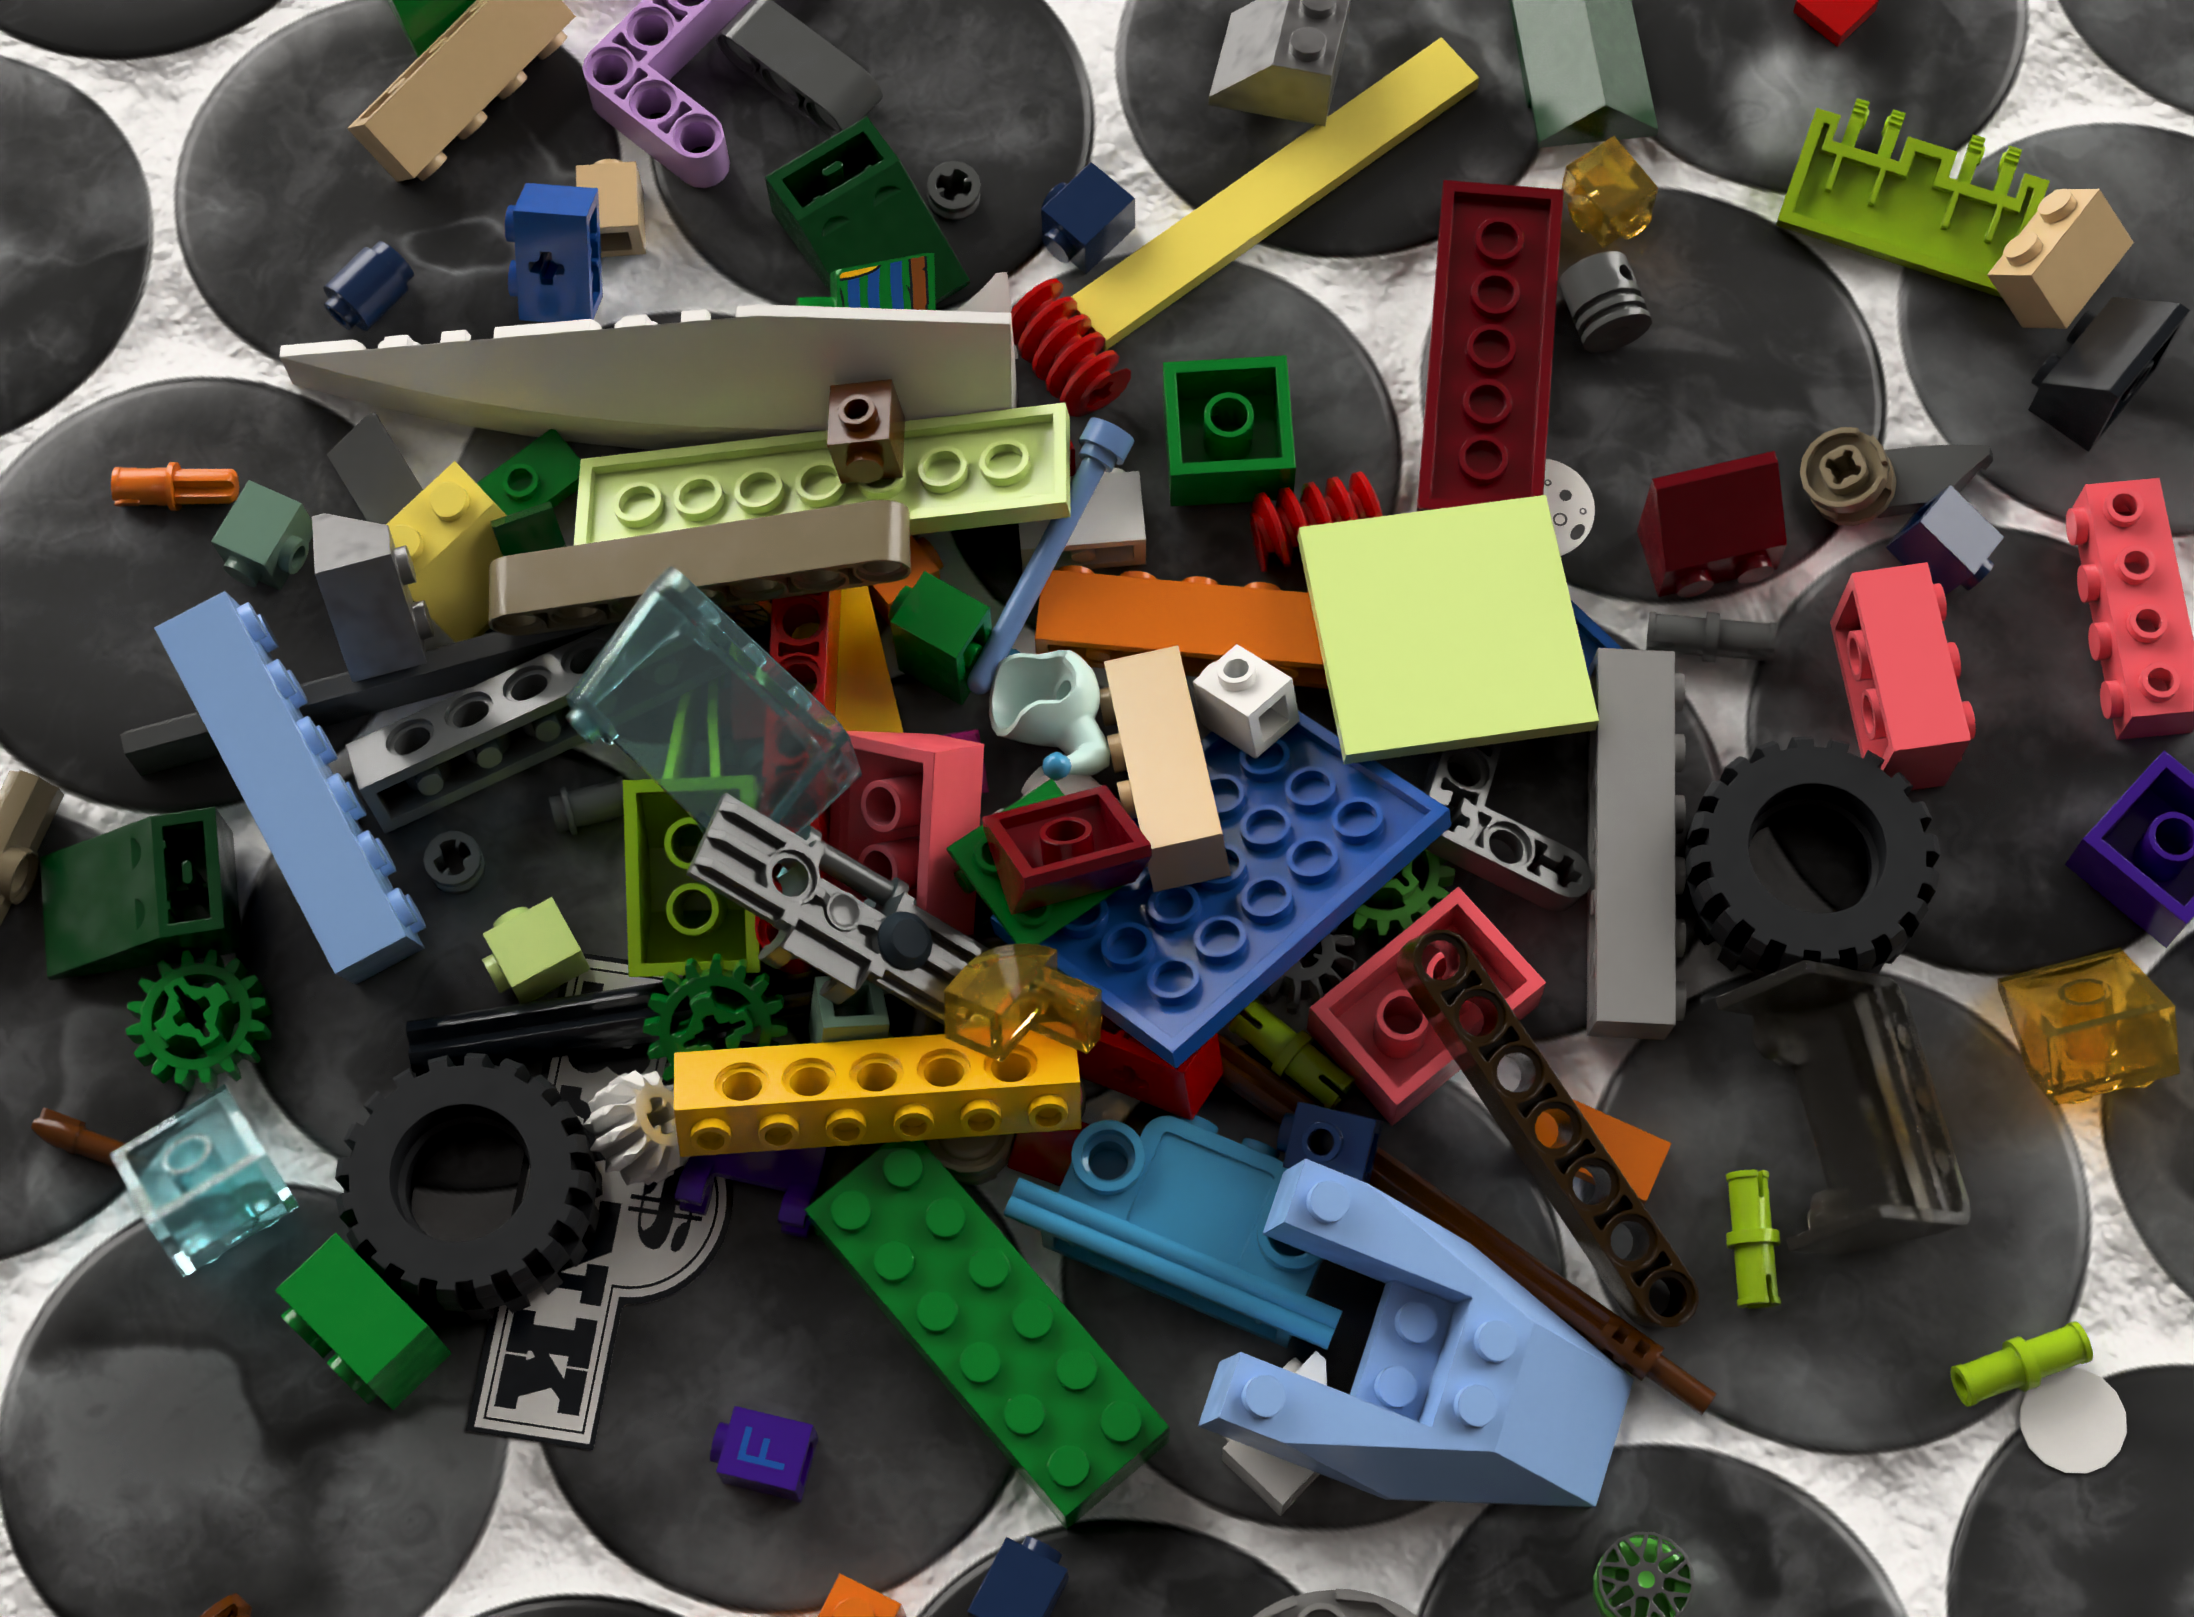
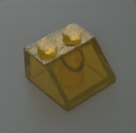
M2121 948L1997 979L1998 991L2028 1075L2054 1106L2080 1104L2096 1095L2127 1087L2141 1088L2152 1084L2155 1080L2180 1074L2175 1005Z

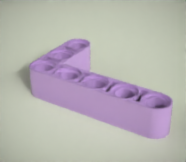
M642 0L584 59L582 69L592 106L597 114L677 177L693 187L707 188L715 186L729 172L730 160L722 124L713 114L669 80L750 0ZM695 1L702 2L699 5L695 6H685L688 3ZM655 40L662 41L659 44L652 46L645 45L648 42ZM611 80H622L615 85H604ZM655 113H666V115L658 119H647V117ZM697 147H710V149L702 153L690 152Z

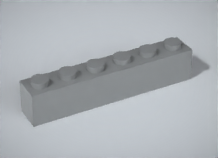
M1598 648L1589 667V679L1599 723L1596 730L1588 731V866L1591 872V885L1587 891V1036L1665 1040L1676 1025V1021H1683L1686 1010L1685 982L1676 981V958L1684 956L1686 924L1684 919L1675 918V895H1683L1686 881L1684 857L1675 856V833H1683L1686 817L1684 795H1675V772L1683 771L1686 752L1684 734H1675V711L1682 712L1684 707L1685 676L1684 674L1675 673L1674 651Z

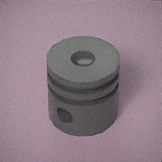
M1607 251L1584 258L1570 266L1558 281L1585 350L1591 353H1603L1626 346L1645 334L1653 323L1627 257L1619 251Z

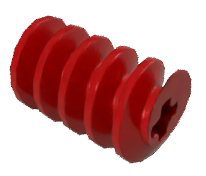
M1057 278L1049 279L1026 293L1011 310L1014 345H1018L1020 356L1028 363H1032L1034 374L1041 380L1046 381L1047 391L1055 398H1059L1060 403L1066 402L1069 416L1081 417L1091 414L1117 399L1131 379V370L1124 368L1111 374L1119 363L1120 356L1114 350L1104 351L1097 355L1105 345L1106 338L1099 332L1086 335L1091 327V319L1085 314L1072 317L1077 309V301L1071 296L1058 299L1063 292L1064 285Z
M1362 471L1352 473L1349 479L1348 491L1338 477L1328 478L1325 484L1324 497L1314 482L1304 483L1301 489L1300 502L1289 487L1280 488L1277 494L1276 507H1274L1265 492L1255 494L1252 512L1250 513V527L1255 554L1261 571L1267 572L1268 558L1271 552L1277 554L1284 567L1291 566L1293 548L1299 547L1297 539L1299 527L1383 516L1377 494Z

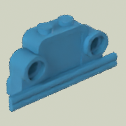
M1195 1115L1192 1121L1183 1117L1180 1119L1173 1116L1157 1117L1145 1126L1140 1137L1135 1130L1122 1122L1102 1120L1084 1128L1075 1139L1071 1154L1072 1161L1058 1193L1019 1177L1004 1210V1216L1041 1231L1043 1247L1285 1348H1288L1290 1340L1294 1336L1328 1350L1343 1311L1308 1297L1323 1258L1263 1235L1282 1174L1288 1169L1283 1167V1162L1278 1159L1280 1154L1273 1147L1251 1138H1244L1240 1144L1217 1134L1219 1129L1216 1125Z

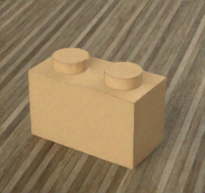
M2056 189L2047 195L2038 205L2036 214L2021 233L2005 246L2002 257L1987 274L2023 328L2067 329L2134 243L2100 189Z

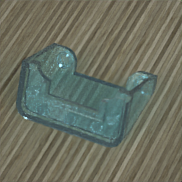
M668 567L648 586L566 697L571 711L565 717L571 726L591 745L599 738L608 745L615 743L696 821L703 835L721 796L725 793L799 835L806 826L810 825L862 776L851 739L839 721L701 590L674 567Z

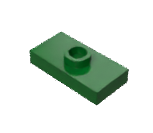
M550 429L477 482V484L506 515L551 501L554 508L578 490L581 459L555 429Z

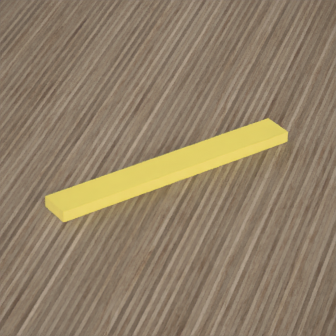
M1442 37L1329 115L1325 126L1315 125L1071 296L1077 301V309L1073 315H1087L1091 319V327L1088 332L1101 333L1106 338L1103 349L1105 351L1472 93L1478 88L1479 76Z

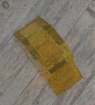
M1025 943L996 947L983 952L971 960L945 988V1038L1000 1062L1006 1059L1030 1030L1088 1054L1101 1038L1102 990L1086 984L1082 980L1057 972L1056 949Z

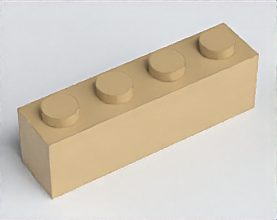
M476 0L347 129L396 182L414 179L416 176L423 181L446 161L447 156L442 150L456 136L464 140L486 121L488 116L482 110L497 95L503 100L514 93L525 82L528 76L524 73L523 69L536 56L543 60L564 43L567 35L562 30L576 16L562 0Z
M1179 646L1104 661L1109 687L1100 689V707L1105 727L1117 724L1119 733L1107 735L1114 772L1127 771L1129 780L1117 782L1122 807L1131 819L1138 818L1139 829L1151 844L1152 857L1145 867L1148 866L1153 891L1157 892L1231 876L1223 833Z

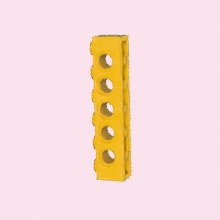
M1074 1025L674 1053V1116L680 1157L1082 1129L1080 1076Z

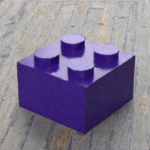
M2164 750L2087 833L2065 865L2165 948L2172 943L2194 918V774Z

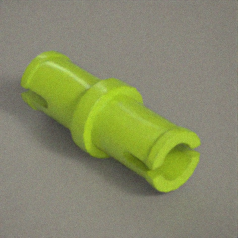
M1256 998L1244 1010L1247 1015L1262 1026L1261 1029L1254 1027L1240 1014L1235 1016L1229 1026V1030L1233 1034L1236 1033L1273 1063L1271 1066L1272 1072L1281 1078L1286 1075L1289 1076L1323 1104L1324 1107L1334 1109L1342 1099L1322 1082L1323 1079H1327L1345 1095L1354 1085L1355 1078L1352 1075H1348L1311 1045L1314 1040L1311 1035L1304 1030H1301L1299 1033L1295 1032L1263 1006L1259 999Z
M1752 1169L1729 1172L1725 1176L1728 1183L1732 1231L1726 1233V1244L1728 1249L1734 1250L1738 1293L1737 1307L1742 1309H1759L1779 1306L1781 1301L1780 1297H1778L1774 1247L1780 1245L1779 1230L1772 1229L1768 1188L1769 1171Z
M2074 1321L2067 1323L2062 1328L2026 1341L2019 1336L2006 1340L1999 1351L1965 1364L1952 1366L1950 1371L1951 1380L1961 1402L1966 1407H1971L1978 1404L1979 1401L2015 1388H2019L2024 1392L2035 1389L2041 1385V1379L2078 1364L2091 1362L2093 1350L2085 1330L2078 1322Z

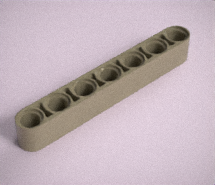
M872 500L500 557L493 560L489 566V626L497 633L505 635H534L902 580L911 573L909 509L904 504L896 501Z

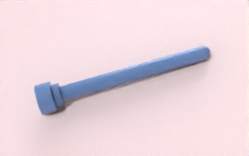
M1095 417L1090 418L1079 438V444L1082 448L1078 455L1082 462L1070 482L1071 517L1050 520L967 678V685L971 692L980 695L990 690L998 662L1006 658L1011 651L1104 472L1110 473L1115 465H1122L1135 441L1130 434L1120 427Z

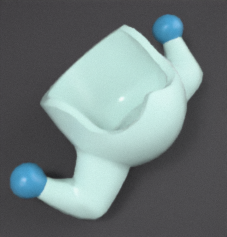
M1011 649L1008 656L998 662L989 697V717L992 729L997 736L1037 746L1060 748L1067 756L1060 752H1054L1045 757L1042 765L1044 774L1054 781L1061 780L1068 774L1094 775L1109 766V745L1095 720L1100 704L1099 684L1095 673L1087 662L1071 650L1026 654L1020 653L1016 649Z

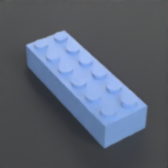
M224 591L154 627L334 973L354 984H358L424 949L425 947L417 932L426 928L425 922L410 895H404L399 887L394 889L387 876L396 872V867L379 837L375 839L369 830L363 831L358 820L367 815L366 810L349 781L345 783L339 773L333 774L329 767V763L338 759L321 726H315L309 716L303 717L299 708L307 704L308 700L290 669L286 671L279 659L273 660L270 652L279 648V645L262 614L257 615L249 602L240 606Z

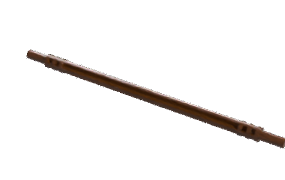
M1218 1034L1224 1072L1219 1082L1281 1125L1286 1112L1295 1114L1298 1102L1319 1105ZM1378 1147L1370 1179L1371 1186L1471 1243L1605 1356L1640 1381L1645 1376L1698 1414L1703 1415L1717 1393L1663 1356L1661 1353L1665 1348Z

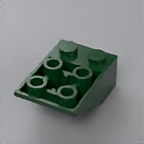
M867 116L765 176L772 214L829 292L830 273L835 270L922 253H934L936 304L970 284L967 274L901 161Z
M216 807L149 816L40 857L47 978L49 980L158 965L157 963L162 960L167 963L179 962L182 958V952L187 950L196 959L205 958L210 949L216 950L220 955L242 952L233 832Z

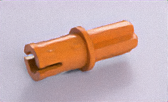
M169 462L167 468L115 467L111 475L112 500L115 501L114 505L118 507L157 505L168 506L170 511H179L182 504H231L239 497V478L237 472L233 469H181L178 462Z

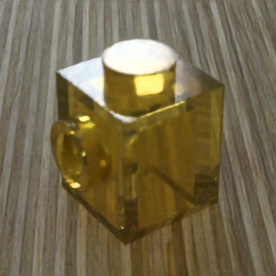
M1615 136L1567 165L1561 188L1564 190L1563 201L1568 205V212L1574 224L1583 233L1588 234L1590 232L1603 248L1620 237H1623L1624 240L1631 239L1649 225L1653 218L1652 212L1658 192L1656 184Z

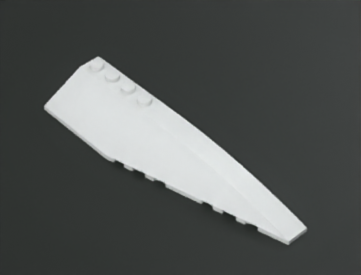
M757 304L736 306L735 318L711 320V314L707 309L682 311L681 322L658 324L651 321L647 314L623 316L622 320H619L614 328L602 329L600 324L592 319L495 327L494 337L491 339L471 340V335L467 330L442 332L440 343L420 344L413 341L408 335L386 336L378 344V348L367 349L362 343L354 339L281 345L279 356L292 384L349 400L407 414L513 434L540 437L548 430L555 429L564 441L648 450L828 430L831 385L892 379L905 421L1017 408L1018 404L1012 314L1002 312Z

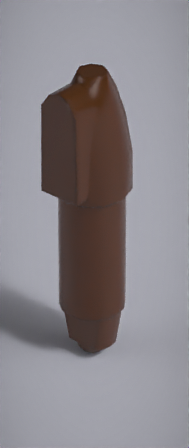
M43 1107L40 1117L34 1119L31 1128L36 1135L51 1146L61 1148L69 1154H79L116 1169L140 1173L148 1167V1160L134 1154L131 1145L90 1131L85 1127L86 1122Z

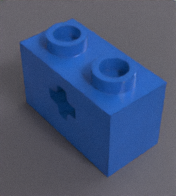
M525 183L516 205H509L505 216V238L507 242H515L516 259L512 260L509 266L508 291L510 296L518 297L519 320L537 322L594 320L603 298L598 188Z

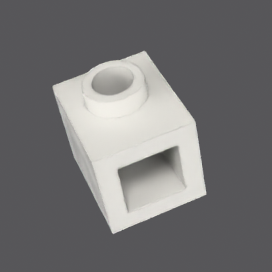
M1238 644L1218 661L1209 664L1200 676L1193 681L1201 724L1255 759L1300 721L1292 678Z

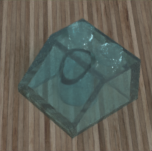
M225 1084L109 1154L147 1226L183 1278L203 1265L212 1263L224 1252L260 1230L274 1225L281 1217L299 1207L298 1202Z

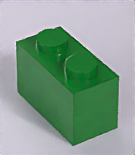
M924 571L913 588L905 586L898 593L888 614V618L891 620L892 642L895 647L898 670L956 703L963 705L971 693L967 685V678L992 632L990 607Z

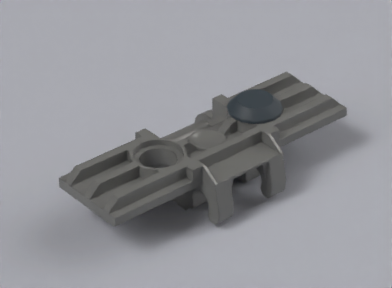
M725 793L721 796L686 875L772 924V927L779 930L772 943L765 945L758 956L760 961L774 969L781 968L790 960L800 959L831 977V980L823 984L819 994L836 1005L843 1003L858 992L864 981L868 980L953 1031L959 1028L990 949L914 905L915 898L908 894V883L897 877L890 881L821 840L822 833L814 827L806 826L799 835H796L731 795ZM776 863L782 865L777 879L782 886L783 894L776 889L772 879V871ZM819 870L876 903L875 907H870L858 900L853 894L845 892L821 878Z

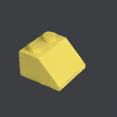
M456 461L450 464L386 524L389 526L395 547L406 545L409 550L417 580L416 583L408 584L414 602L425 601L430 618L455 643L482 636L490 629L489 566L493 560L503 557L490 521L507 516Z

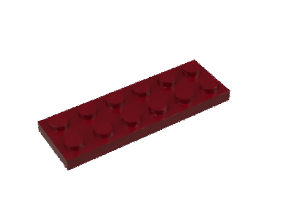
M1443 180L1416 512L1541 496L1544 494L1564 194L1562 189Z

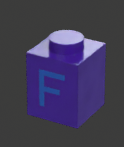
M734 1406L730 1423L720 1422L717 1426L710 1451V1462L718 1463L716 1473L723 1484L801 1502L819 1437L812 1424Z

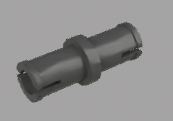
M1650 612L1646 650L1702 655L1703 662L1715 663L1717 656L1762 660L1767 663H1773L1777 623L1720 619V613L1707 612L1706 618Z

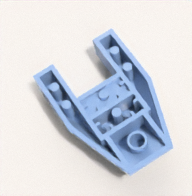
M1304 1159L1284 1171L1263 1235L1386 1283L1350 1395L1239 1352L1219 1362L1198 1426L1385 1500L1596 1507L1634 1379L1481 1251L1461 1237L1370 1184L1311 1160Z

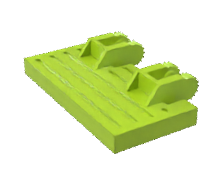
M1856 99L1841 143L1833 141L1841 115L1816 108L1776 226L2002 298L1987 274L2002 257L2005 246L2021 233L2036 214L2038 205L2044 199L2050 182L2049 180L2025 173L2021 179L2016 197L2007 196L2022 149L2008 146L2007 151L2002 154L1997 168L1998 176L1991 191L1970 184L1975 169L1980 165L1985 151L1984 142L1986 138L1972 135L1957 179H1953L1949 175L1957 151L1908 136L1900 160L1890 159L1906 113L1893 109L1891 115L1885 121L1881 133L1883 139L1878 153L1874 154L1854 147L1859 132L1864 129L1870 112L1868 109L1869 101Z

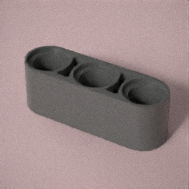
M750 0L716 34V42L730 62L830 137L863 119L882 100L881 88L863 67L773 0Z

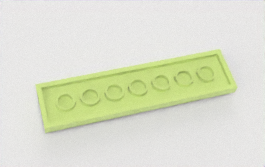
M1066 402L905 421L903 477L877 480L872 483L854 482L841 484L827 447L828 430L584 458L580 462L574 545L872 500L896 501L907 506L910 517V535L1071 517L1070 417Z

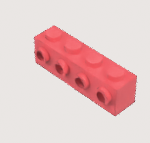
M2160 478L2085 484L2075 504L2067 511L2066 533L2069 543L2072 546L2078 545L2081 565L2077 572V587L2081 601L2083 603L2089 602L2093 623L2089 627L2088 640L2092 658L2095 661L2101 660L2105 680L2100 688V703L2103 715L2106 719L2113 720L2116 740L2192 733L2194 730V640Z

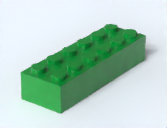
M922 1140L885 1143L805 1209L812 1230L1066 1529L1070 1528L1169 1443L1170 1427Z

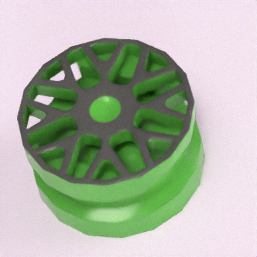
M1633 1532L1617 1539L1600 1558L1592 1577L1593 1598L1603 1617H1679L1688 1608L1694 1592V1570L1686 1553L1672 1539L1655 1532ZM1662 1541L1668 1543L1674 1550H1671L1667 1545L1663 1544Z

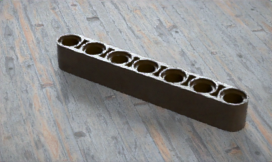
M1434 930L1409 940L1401 948L1397 958V972L1402 983L1622 1310L1634 1323L1644 1327H1678L1687 1323L1695 1314L1699 1304V1291L1694 1279L1467 942L1459 934L1449 930ZM1427 945L1438 948L1446 959V971L1440 980L1430 977L1422 966V954ZM1465 1001L1475 1003L1481 1009L1484 1016V1025L1477 1036L1469 1034L1462 1027L1459 1020V1012ZM1504 1056L1512 1058L1518 1064L1521 1071V1080L1514 1092L1505 1089L1497 1077V1067ZM1542 1112L1550 1114L1558 1126V1137L1550 1148L1544 1146L1538 1140L1535 1133V1123ZM1581 1167L1587 1169L1595 1180V1193L1588 1203L1582 1202L1573 1190L1574 1176ZM1620 1223L1630 1230L1633 1237L1631 1252L1624 1259L1619 1258L1611 1246L1612 1232ZM1658 1279L1667 1285L1670 1292L1668 1308L1660 1315L1652 1309L1649 1303L1650 1288Z

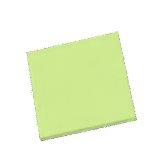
M1546 495L1299 527L1297 539L1344 764L1596 730L1599 717Z

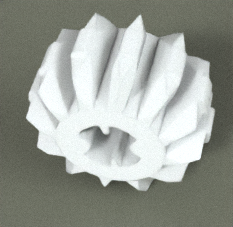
M636 1070L629 1074L624 1073L610 1081L608 1086L598 1091L594 1098L588 1102L591 1114L583 1126L596 1138L590 1150L601 1152L606 1159L605 1173L620 1171L626 1185L636 1182H644L649 1185L653 1182L659 1183L674 1174V1170L688 1161L689 1157H680L674 1116V1084L663 1085L657 1071L647 1074H639Z

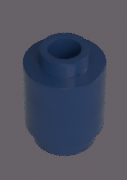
M379 241L373 248L364 247L323 287L325 294L329 298L324 303V307L347 330H351L356 325L360 329L368 331L408 291L407 283L414 277V272L397 251L385 242Z

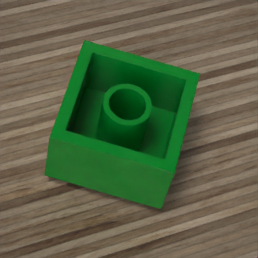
M1287 355L1163 362V409L1170 507L1253 502L1255 494L1265 492L1271 501H1276L1280 488L1289 487L1294 492L1296 461Z
M336 1232L275 1290L290 1306L281 1317L323 1359L332 1350L336 1352L326 1363L368 1405L379 1396L394 1410L452 1354L432 1329Z

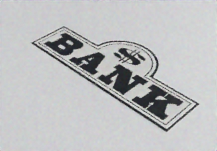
M583 953L590 970L560 985L557 998L659 983L663 981L664 976L629 977L627 959ZM678 975L681 979L686 978V975ZM651 1042L544 1059L541 1075L556 1087L564 1101L569 1102L583 1125L591 1114L588 1102L594 1098L598 1091L608 1086L610 1081L624 1073L629 1074L636 1070L639 1074H647L657 1071L663 1085H667V1081L662 1078V1074L668 1059L666 1057L650 1059L647 1053L649 1046L654 1043ZM584 1127L592 1144H594L596 1141L595 1136ZM596 1152L595 1164L602 1175L603 1195L595 1198V1205L601 1213L596 1232H585L582 1239L587 1252L577 1267L566 1262L557 1273L563 1283L549 1295H547L542 1286L528 1294L527 1297L531 1306L513 1314L506 1305L494 1308L493 1319H489L466 1431L594 1450L623 1307L629 1304H644L666 1298L691 1284L705 1271L720 1250L729 1229L733 1209L732 1180L722 1177L714 1178L713 1192L706 1216L681 1211L679 1209L680 1201L675 1199L679 1178L686 1164L674 1170L673 1175L659 1183L653 1182L647 1185L644 1182H636L626 1185L620 1171L605 1173L606 1159L601 1152ZM525 1153L511 1216L520 1206L528 1189L531 1170Z

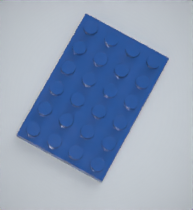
M1298 711L1300 721L1257 759L1213 731L1201 740L1231 876L1154 892L1147 866L1143 869L1136 882L1125 885L1024 954L1026 958L1174 1068H1178L1451 827L1449 808L1377 761L1344 764L1338 736ZM1138 818L1132 819L1139 828ZM992 915L990 920L994 934L1022 954L995 915Z

